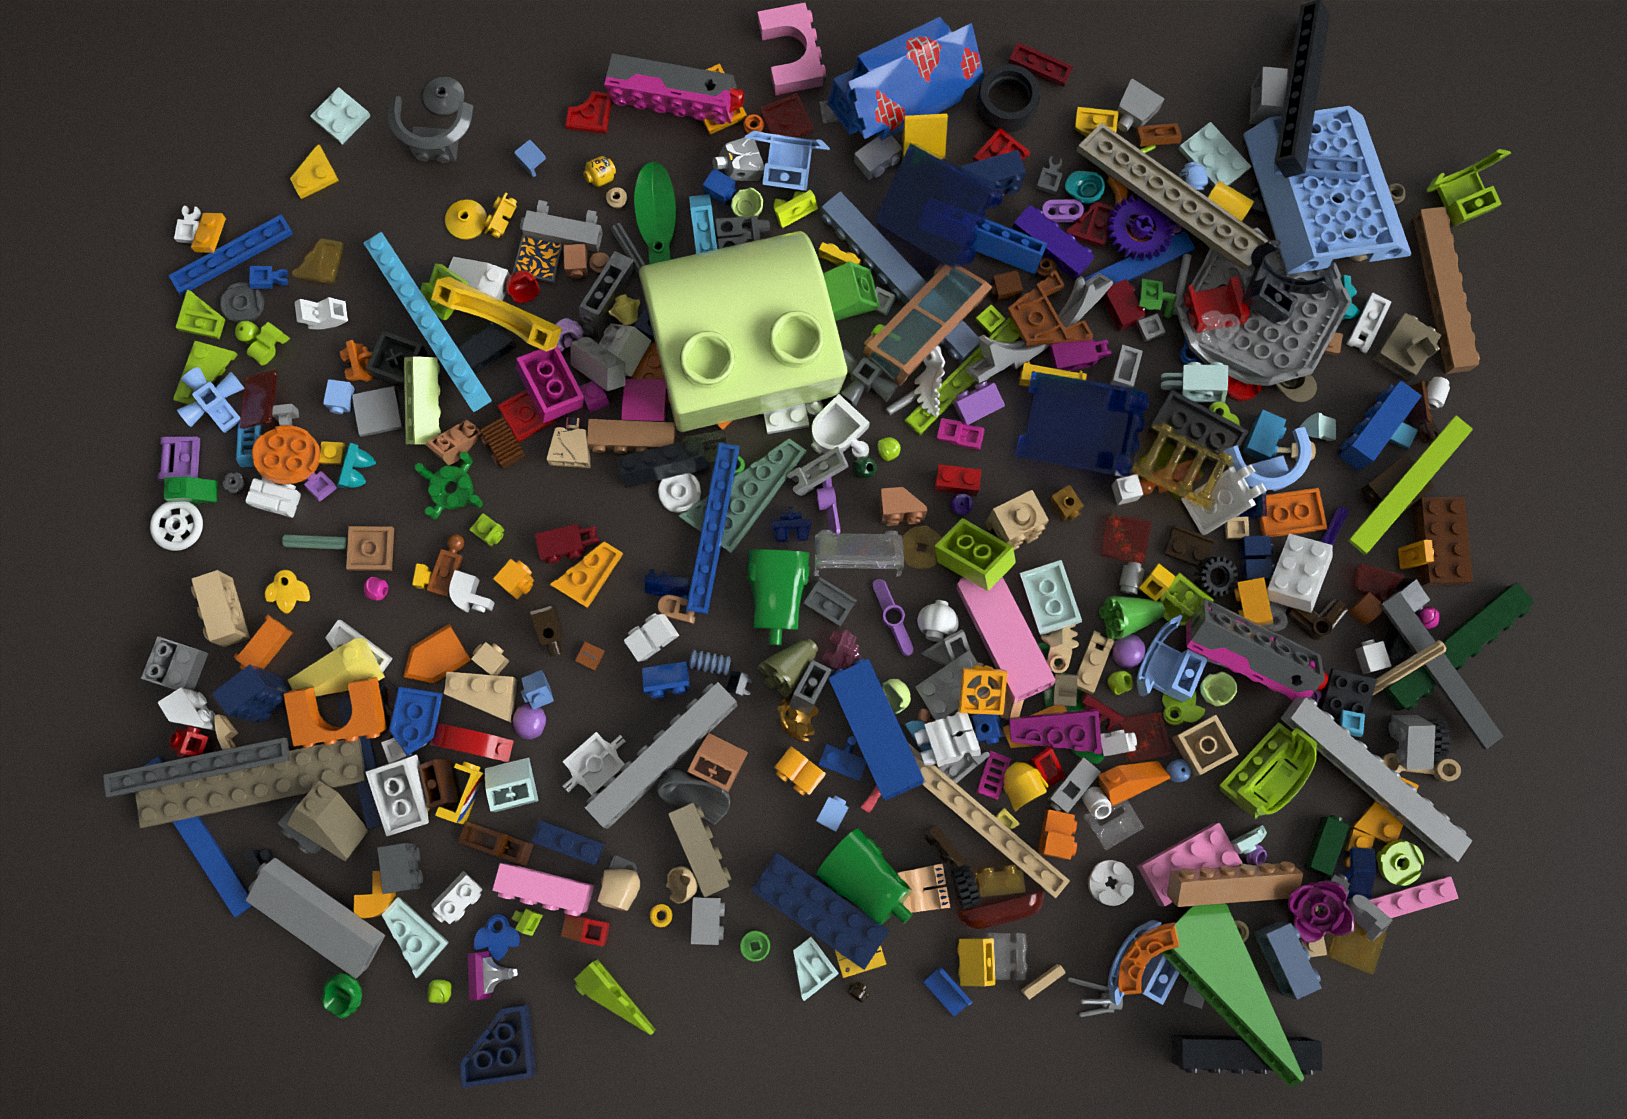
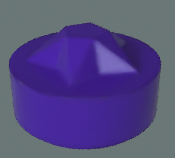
M956 494L951 499L950 507L955 514L966 515L972 510L973 502L967 494Z

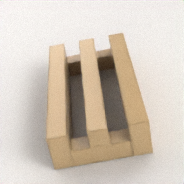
M1056 964L1021 989V992L1027 999H1031L1066 972L1061 965Z

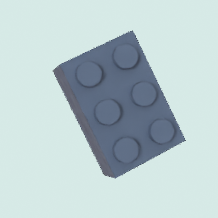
M1277 921L1253 932L1283 996L1300 999L1322 988L1319 983L1321 978L1317 970L1312 968L1309 962L1311 959L1310 954L1305 947H1302L1299 941L1300 933L1295 925Z

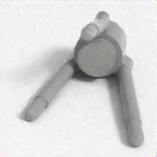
M1071 977L1068 978L1069 982L1105 991V993L1101 994V999H1082L1080 1001L1081 1004H1101L1104 1008L1081 1012L1079 1017L1106 1012L1114 1013V1010L1122 1009L1123 997L1118 1006L1112 1003L1109 999L1108 986Z

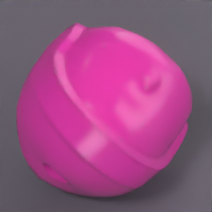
M371 577L365 581L364 595L367 598L382 600L387 595L388 584L385 580Z
M1424 607L1421 611L1415 613L1426 629L1434 628L1439 623V612L1433 607Z

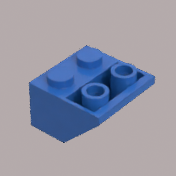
M687 662L642 668L643 690L647 697L661 699L665 698L664 694L672 693L674 696H681L687 694L686 691L691 690Z

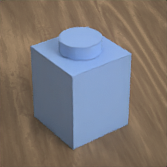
M328 379L323 404L331 413H350L353 402L352 395L355 388L350 382Z
M834 796L833 799L828 797L816 822L836 832L849 808L845 806L846 801L837 796Z

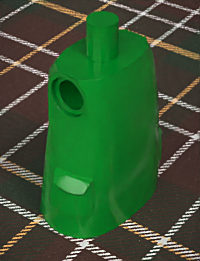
M766 549L748 550L747 580L751 584L754 601L753 628L769 629L768 645L782 644V630H798L799 605L804 586L809 581L810 566L808 564L810 553Z
M860 828L853 830L825 859L817 871V877L828 884V887L840 897H846L856 904L879 925L884 924L892 915L905 924L913 914L903 905V902L910 895L912 889L882 856L881 847L871 837L868 838Z

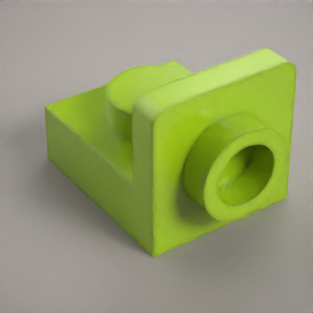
M484 513L470 528L472 533L489 546H492L494 543L497 544L504 535L503 527Z

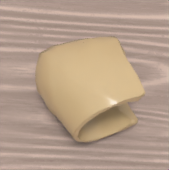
M605 869L601 878L602 889L598 902L606 907L628 911L640 889V879L637 872L628 869Z

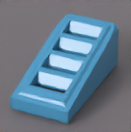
M260 421L238 423L236 460L240 467H254L252 449L245 450V448H253L255 441L261 435ZM253 430H255V433H246V434H244V431H253Z

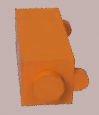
M267 614L265 617L267 619L240 654L236 653L233 657L241 663L239 667L242 670L250 664L265 669L293 632Z

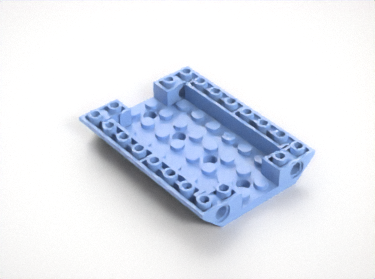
M1350 106L1316 110L1312 128L1319 133L1311 134L1308 155L1362 159V176L1360 181L1327 179L1326 177L1316 178L1314 176H1292L1285 178L1283 175H1274V157L1277 150L1282 116L1269 117L1244 133L1243 137L1275 238L1281 242L1278 247L1287 274L1327 269L1333 259L1367 254L1369 262L1411 255L1362 114ZM1337 197L1342 203H1336L1332 198ZM1344 233H1349L1353 235L1354 238L1349 239L1345 237Z

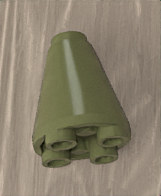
M806 638L764 659L757 667L766 677L764 680L765 684L771 690L776 688L783 697L788 698L794 693L811 661L814 660L818 647L811 639Z

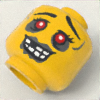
M599 156L586 162V171L583 172L588 183H592L595 187H600L613 181L616 169L611 159Z

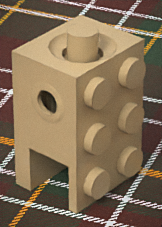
M1030 490L994 508L985 524L988 530L994 529L999 539L1010 544L1016 550L1024 541L1028 544L1038 539V536L1042 534L1041 531L1046 529L1045 525L1049 520L1033 490Z

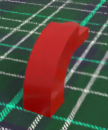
M437 724L435 736L430 740L429 745L509 762L514 741L469 729Z

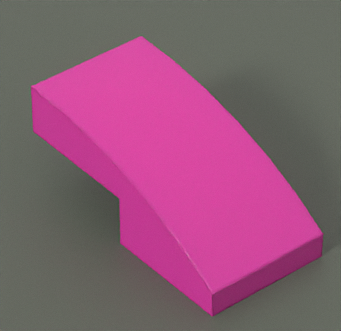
M941 418L937 439L950 444L980 450L985 430L982 427L965 425L962 421Z

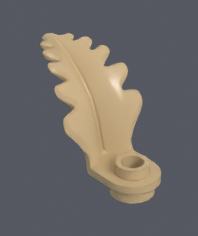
M1076 624L1041 636V639L1050 646L1047 664L1054 673H1062L1067 670L1072 649L1079 646V643L1072 639L1078 633L1070 629L1075 627ZM1057 658L1062 660V663L1059 665L1054 663Z

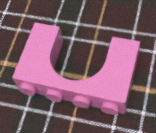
M806 3L758 12V25L762 40L790 36L798 39L806 49L805 54L798 61L771 67V79L775 95L823 86L826 70L825 66L820 64L819 59H822L820 46L816 47L815 44L817 33L816 29L811 27L813 22L811 10H807Z

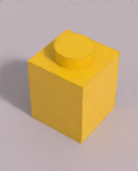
M1158 563L1145 578L1139 589L1156 602L1170 587L1175 576Z

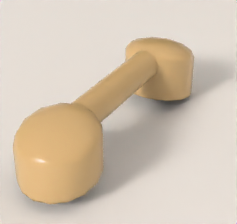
M1389 753L1381 757L1386 767L1398 773L1406 771L1433 774L1441 782L1454 781L1461 774L1460 765L1452 759L1436 762L1433 769L1406 770L1398 764L1396 754Z

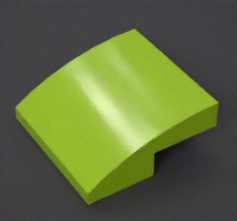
M435 264L429 283H422L420 291L436 316L442 320H447L455 309L431 300L437 279L449 276L468 285V281L442 264Z

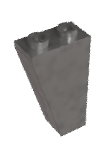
M614 251L579 306V325L582 327L585 335L599 338L610 317L608 311L616 303L614 299L621 296L633 273V259Z

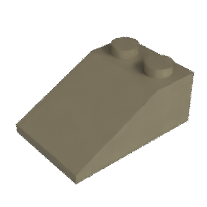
M318 781L299 803L287 823L288 826L344 861L348 859L369 831L342 796L321 781Z

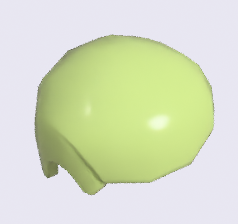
M750 187L739 190L732 198L731 208L736 217H758L762 212L763 199L761 194L754 188Z
M1221 671L1205 677L1200 685V690L1207 703L1214 706H1222L1229 703L1236 695L1237 683L1232 676Z
M889 679L882 684V688L895 714L900 713L909 706L911 700L910 691L905 683L899 679Z

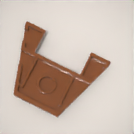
M1056 270L1050 273L1047 279L1039 282L1031 292H1027L1008 308L1007 313L1026 346L1090 341L1093 338V334L1085 320L1065 328L1047 298L1048 295L1064 289V283Z

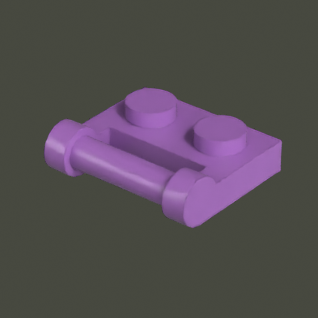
M161 437V467L157 480L164 482L166 477L198 478L200 438ZM175 445L173 472H170L171 446Z

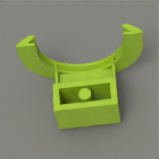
M1496 150L1488 157L1446 177H1444V173H1441L1431 181L1427 192L1438 191L1454 227L1502 205L1494 186L1485 189L1478 172L1511 154L1510 151Z

